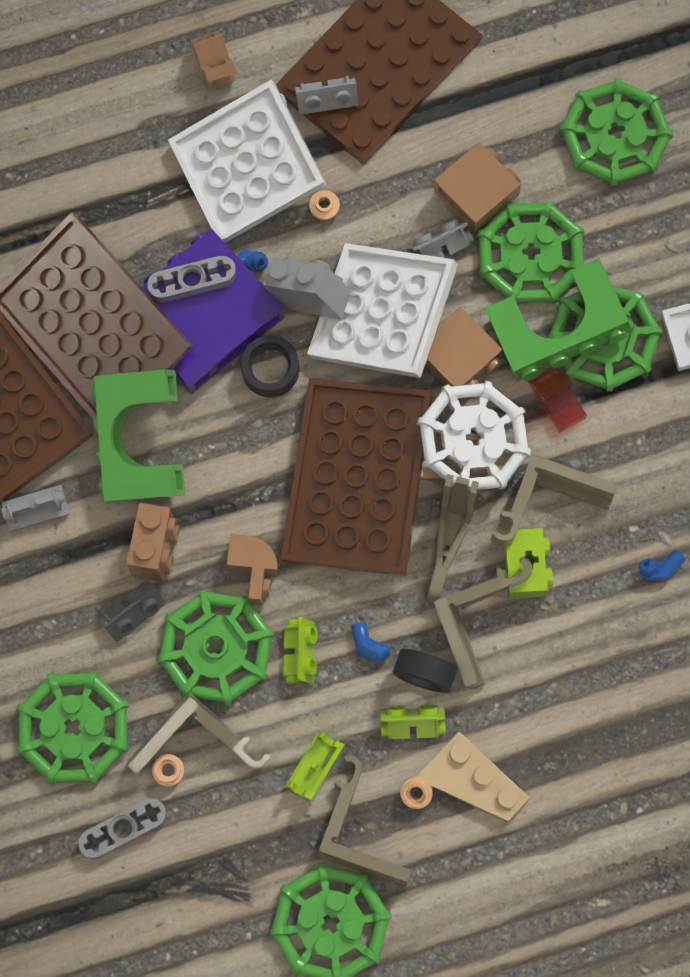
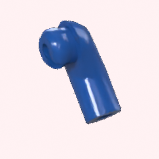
M243 250L236 255L251 271H262L268 266V258L262 252Z
M673 550L664 562L651 561L650 558L643 559L639 564L640 575L649 581H666L684 563L686 558L679 551Z
M366 622L351 625L356 651L360 656L372 662H381L389 658V646L385 643L380 644L369 637Z

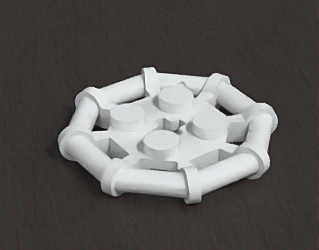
M484 381L482 384L452 387L447 384L441 388L442 392L417 421V425L420 426L425 459L422 462L425 468L429 467L445 481L447 474L454 475L453 483L456 482L457 476L470 479L469 487H471L472 481L479 482L478 490L492 488L502 490L506 488L509 479L524 459L530 457L531 449L528 448L523 416L525 410L523 407L519 408L492 386V382ZM478 397L477 405L461 407L458 398ZM488 399L507 414L499 418L494 410L486 407ZM448 405L453 412L445 424L436 421ZM511 421L515 444L506 442L504 425L509 424ZM471 430H475L481 436L477 446H474L471 440H466V435H469ZM433 432L441 434L443 450L437 453ZM503 452L512 455L501 470L494 464ZM446 457L449 460H454L458 464L457 466L461 468L460 474L458 475L442 460ZM486 469L489 475L469 478L470 470Z

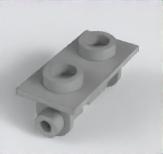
M345 76V78L327 80L328 86H322L321 82L300 83L301 87H295L299 115L358 106L355 78L349 79L348 76Z
M453 219L441 225L442 231L432 236L430 232L414 238L415 244L408 247V250L417 251L421 255L445 258L441 249L442 246L445 245L449 255L469 247V243L474 241L469 230L465 232L463 230V227L469 225L468 222H458L457 219Z
M62 485L1 502L3 507L1 508L2 514L7 522L9 532L70 514Z

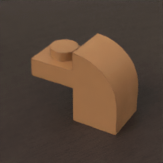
M219 31L190 40L208 90L237 81L234 63L229 58L223 36Z
M230 534L227 558L228 570L230 572L251 573L249 602L252 605L263 606V599L270 596L271 578H266V575L279 576L275 553L265 541L257 537Z

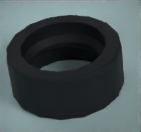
M267 335L256 338L247 345L242 353L240 367L244 382L252 392L259 396L273 398L284 395L293 388L298 380L300 366L297 352L288 341L281 337ZM277 350L286 357L288 372L279 382L263 383L253 374L252 363L260 352Z
M400 649L393 669V675L415 686L440 693L450 692L457 672V667L452 663L412 649Z

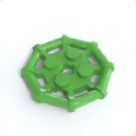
M615 78L613 82L585 91L580 89L575 94L576 99L564 123L559 125V133L563 135L574 162L572 166L576 170L581 169L610 182L611 186H617L619 182L646 173L653 174L657 171V164L666 145L673 138V130L669 128L659 104L660 97L656 93L650 94L623 82L622 78ZM613 94V102L598 107L593 102ZM624 95L642 104L638 109L634 108L630 102H621V96ZM585 109L590 114L585 126L577 125ZM648 112L652 116L656 129L647 128L643 116ZM612 127L623 130L619 139H616L615 135L609 136L608 132L611 131ZM584 136L589 150L582 152L577 137ZM646 140L655 141L648 156L641 152ZM594 157L598 159L602 157L607 160V163L611 164V168L609 169L591 160ZM633 159L638 163L619 169V164Z
M509 201L483 229H479L476 237L479 239L480 260L479 277L487 280L506 298L514 296L517 303L551 302L554 304L559 301L558 298L574 282L571 270L584 265L582 235L585 232L582 226H577L557 209L552 201L512 204ZM541 215L539 222L520 223L519 216ZM549 218L561 227L565 233L558 236L552 227L547 226ZM509 220L512 228L507 231V234L503 238L495 235ZM571 244V261L562 259V245ZM491 246L500 248V262L492 263ZM528 247H534L540 254H536L534 260H529L528 255L523 254L522 251L527 250ZM559 269L565 271L566 273L553 286L549 280L551 275ZM504 271L512 275L516 281L514 286L512 287L498 273ZM526 284H542L543 289L522 290V286Z
M613 286L619 301L627 303L623 310L629 320L631 333H628L619 342H608L598 346V349L589 355L582 356L580 354L575 362L572 358L569 359V362L563 366L566 372L565 376L569 380L574 378L605 388L606 392L613 391V388L642 374L648 375L652 370L650 365L659 338L663 335V328L658 326L644 300L645 295L640 291L635 293ZM579 292L568 297L563 296L558 301L560 306L547 338H561L572 333L564 331L569 314L578 318L574 330L581 324L585 309L582 310L579 307L583 303ZM633 310L637 311L644 324L643 327L637 328L636 324L632 322L630 313ZM637 337L646 338L641 356L632 351ZM626 359L631 362L632 366L613 375L612 366L619 365ZM585 362L604 367V375L583 369L582 367Z
M206 589L199 590L200 594L173 613H167L164 617L166 622L160 656L157 657L158 664H162L182 692L181 696L183 698L190 692L197 699L223 702L226 705H230L235 698L260 680L265 681L267 678L266 670L271 640L275 637L274 631L268 628L246 595L239 597L206 592ZM211 605L233 608L230 616H221L212 613ZM200 608L203 609L204 615L192 624L188 625L183 621ZM242 614L253 627L254 632L246 634L237 620ZM178 629L185 632L184 645L182 650L173 651ZM211 639H214L216 642L220 640L224 642L220 654L215 652L210 654L207 651L210 648L209 641ZM252 642H258L255 665L246 660L248 645ZM185 658L194 671L189 679L184 675L176 661ZM242 667L249 672L229 687L226 678ZM201 677L210 680L217 679L220 681L221 689L197 685Z
M95 671L83 674L49 673L47 674L48 678L22 704H18L16 708L19 711L18 748H16L19 756L22 755L47 779L48 784L54 785L55 783L92 782L95 784L99 782L98 778L124 752L129 750L130 746L127 745L128 701L119 697L98 677L99 673ZM84 686L82 695L70 694L64 696L61 687ZM94 690L110 705L109 707L101 710L90 700ZM53 691L57 699L44 712L35 709ZM114 716L115 739L107 737L105 732L106 718ZM31 717L41 720L39 726L41 738L32 741ZM78 720L81 722L78 726L81 732L77 736L74 733H71L69 736L66 735L65 732L68 729L66 724L69 721L75 722ZM103 744L109 746L110 749L93 764L90 757ZM46 746L57 757L53 765L51 766L36 750ZM69 760L83 761L85 769L62 770L64 761Z
M325 862L319 863L318 867L288 885H282L276 915L269 933L277 942L292 969L291 973L297 976L299 974L307 977H353L374 963L379 964L389 919H392L391 912L386 910L369 881L370 876L365 872L364 874L347 871L328 866ZM329 879L353 885L349 894L329 889ZM320 881L322 891L309 899L304 900L298 894ZM360 892L373 913L363 916L354 900ZM293 901L301 906L297 924L286 926ZM329 915L332 919L335 917L339 919L340 922L336 925L338 931L332 933L330 930H322L321 926L325 923L323 919L325 916ZM375 923L370 944L367 947L360 943L364 924ZM298 933L307 948L301 956L297 953L288 935ZM355 948L362 954V956L341 968L340 957ZM313 954L332 959V969L308 962Z

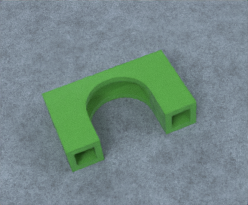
M600 258L571 270L574 284L585 306V314L577 329L567 336L552 339L535 334L527 326L514 296L485 308L517 382L522 379L524 381L532 380L545 369L562 367L569 362V359L580 354L582 356L589 355L595 352L598 346L608 342H619L628 333H631L629 320Z
M164 369L94 376L91 394L96 402L97 414L94 416V428L99 437L96 457L98 463L101 464L102 477L99 479V491L103 495L104 502L185 495L183 464L160 466L138 464L129 457L122 443L124 421L134 409L146 404L178 401L176 371Z

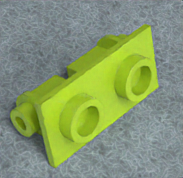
M304 617L289 619L287 625L284 626V649H295V654L284 655L283 677L286 678L287 684H298L301 681L314 685V675L317 672L314 644L317 642L318 633L315 622Z
M425 704L419 706V709L406 710L405 706L394 705L387 707V710H380L381 722H387V724H381V737L388 736V740L410 739V727H416L417 738H439V735L446 734L445 721L439 722V720H445L444 708H438L437 705Z

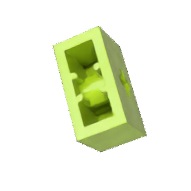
M543 528L520 529L517 531L513 543L504 547L506 576L510 579L523 572L524 568L520 563L522 557H530L531 563H534L533 572L527 581L507 589L508 599L544 597L547 595L548 587H553L552 568H546L545 556H550L549 537H543ZM505 530L504 535L509 534L510 530Z

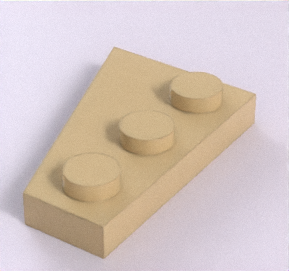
M460 732L417 775L426 779L432 787L462 800L507 823L530 799L526 793Z

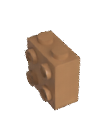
M480 142L434 180V192L462 221L469 223L467 226L474 234L505 207L506 203L516 199L520 194L521 187L518 175L512 169H506L499 162L500 158L497 153L490 147L485 148Z
M459 306L438 325L425 367L444 386L447 384L451 387L479 384L478 379L485 373L488 375L492 374L502 364L500 359H502L503 349Z
M139 503L126 563L133 577L164 583L165 575L171 574L174 556H171V545L177 544L180 526L177 525V518H174L171 508Z

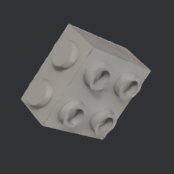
M286 256L285 259L273 257L263 283L291 311L339 319L343 317L351 294V290L342 282L343 279L335 275L327 263L320 260H312V263L304 262L294 256Z

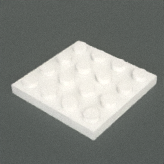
M272 79L168 139L211 229L214 230L224 243L327 185Z
M345 243L334 274L340 276L343 279L342 282L351 290L342 319L320 315L307 355L314 360L421 378L458 264L454 259Z

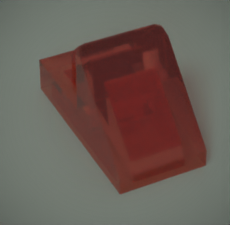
M550 367L541 372L536 378L528 380L529 385L559 433L586 419L585 411L571 390L572 381L558 368Z

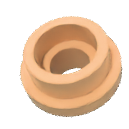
M319 191L310 199V212L319 220H330L339 212V199L331 191ZM321 201H328L330 205L327 208H321L319 203Z
M161 755L153 763L152 775L158 784L171 787L178 784L183 778L184 766L182 761L175 755ZM171 765L174 767V773L168 777L164 776L163 768Z
M414 776L408 778L403 783L400 796L406 806L412 809H421L430 803L433 790L431 784L426 779ZM419 787L423 794L420 797H415L412 795L411 789Z

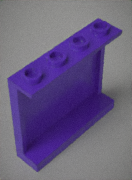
M213 229L206 234L201 233L192 240L191 246L183 253L177 252L168 260L167 266L162 270L216 256H227L235 264L236 278L234 282L226 287L168 302H157L151 297L194 346L172 369L176 371L177 376L182 380L183 386L191 395L243 353L249 343L256 338L262 337L285 318L284 308ZM220 265L216 273H219L220 277H225L226 271L230 269H225L224 265ZM208 268L203 269L206 275V281L210 282L211 280L209 275L211 274H209ZM154 271L150 275H148L144 280V285L141 286L149 296L150 293L147 286L148 279L152 274L158 271ZM189 272L184 276L183 282L188 286H195L200 282L201 276L196 272ZM173 277L176 290L181 289L179 286L178 277ZM159 281L158 287L154 289H159L160 293H164L168 285H165L164 281Z

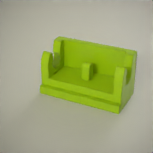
M322 731L318 732L285 785V788L313 804L345 751V744L338 740H332Z

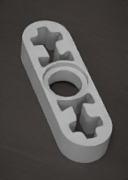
M216 256L155 272L148 279L147 286L150 296L155 301L168 302L229 286L236 278V268L233 260L229 257ZM224 265L225 269H230L226 271L225 277H220V274L216 273L218 272V266ZM208 268L209 274H211L209 275L211 280L210 282L206 281V275L203 269ZM189 272H196L201 276V280L195 286H188L183 282L184 276ZM175 276L178 277L179 286L181 288L179 290H176V286L174 284L175 282L173 277ZM159 281H164L165 285H168L166 292L160 293L159 289H154L158 287Z
M146 799L83 832L79 838V849L83 855L90 859H100L160 828L167 819V810L159 800ZM148 806H152L154 809L160 808L161 812L157 814L158 820L152 822L150 819H146L140 822L144 829L139 831L138 824L131 817V814L137 812V817L141 818L147 814L146 808ZM120 820H127L132 825V832L126 838H119L114 833V826ZM108 827V834L115 841V844L110 846L109 841L105 840L99 844L100 850L98 852H94L92 849L87 850L86 846L90 843L88 838L94 836L96 839H100L106 836L102 830Z

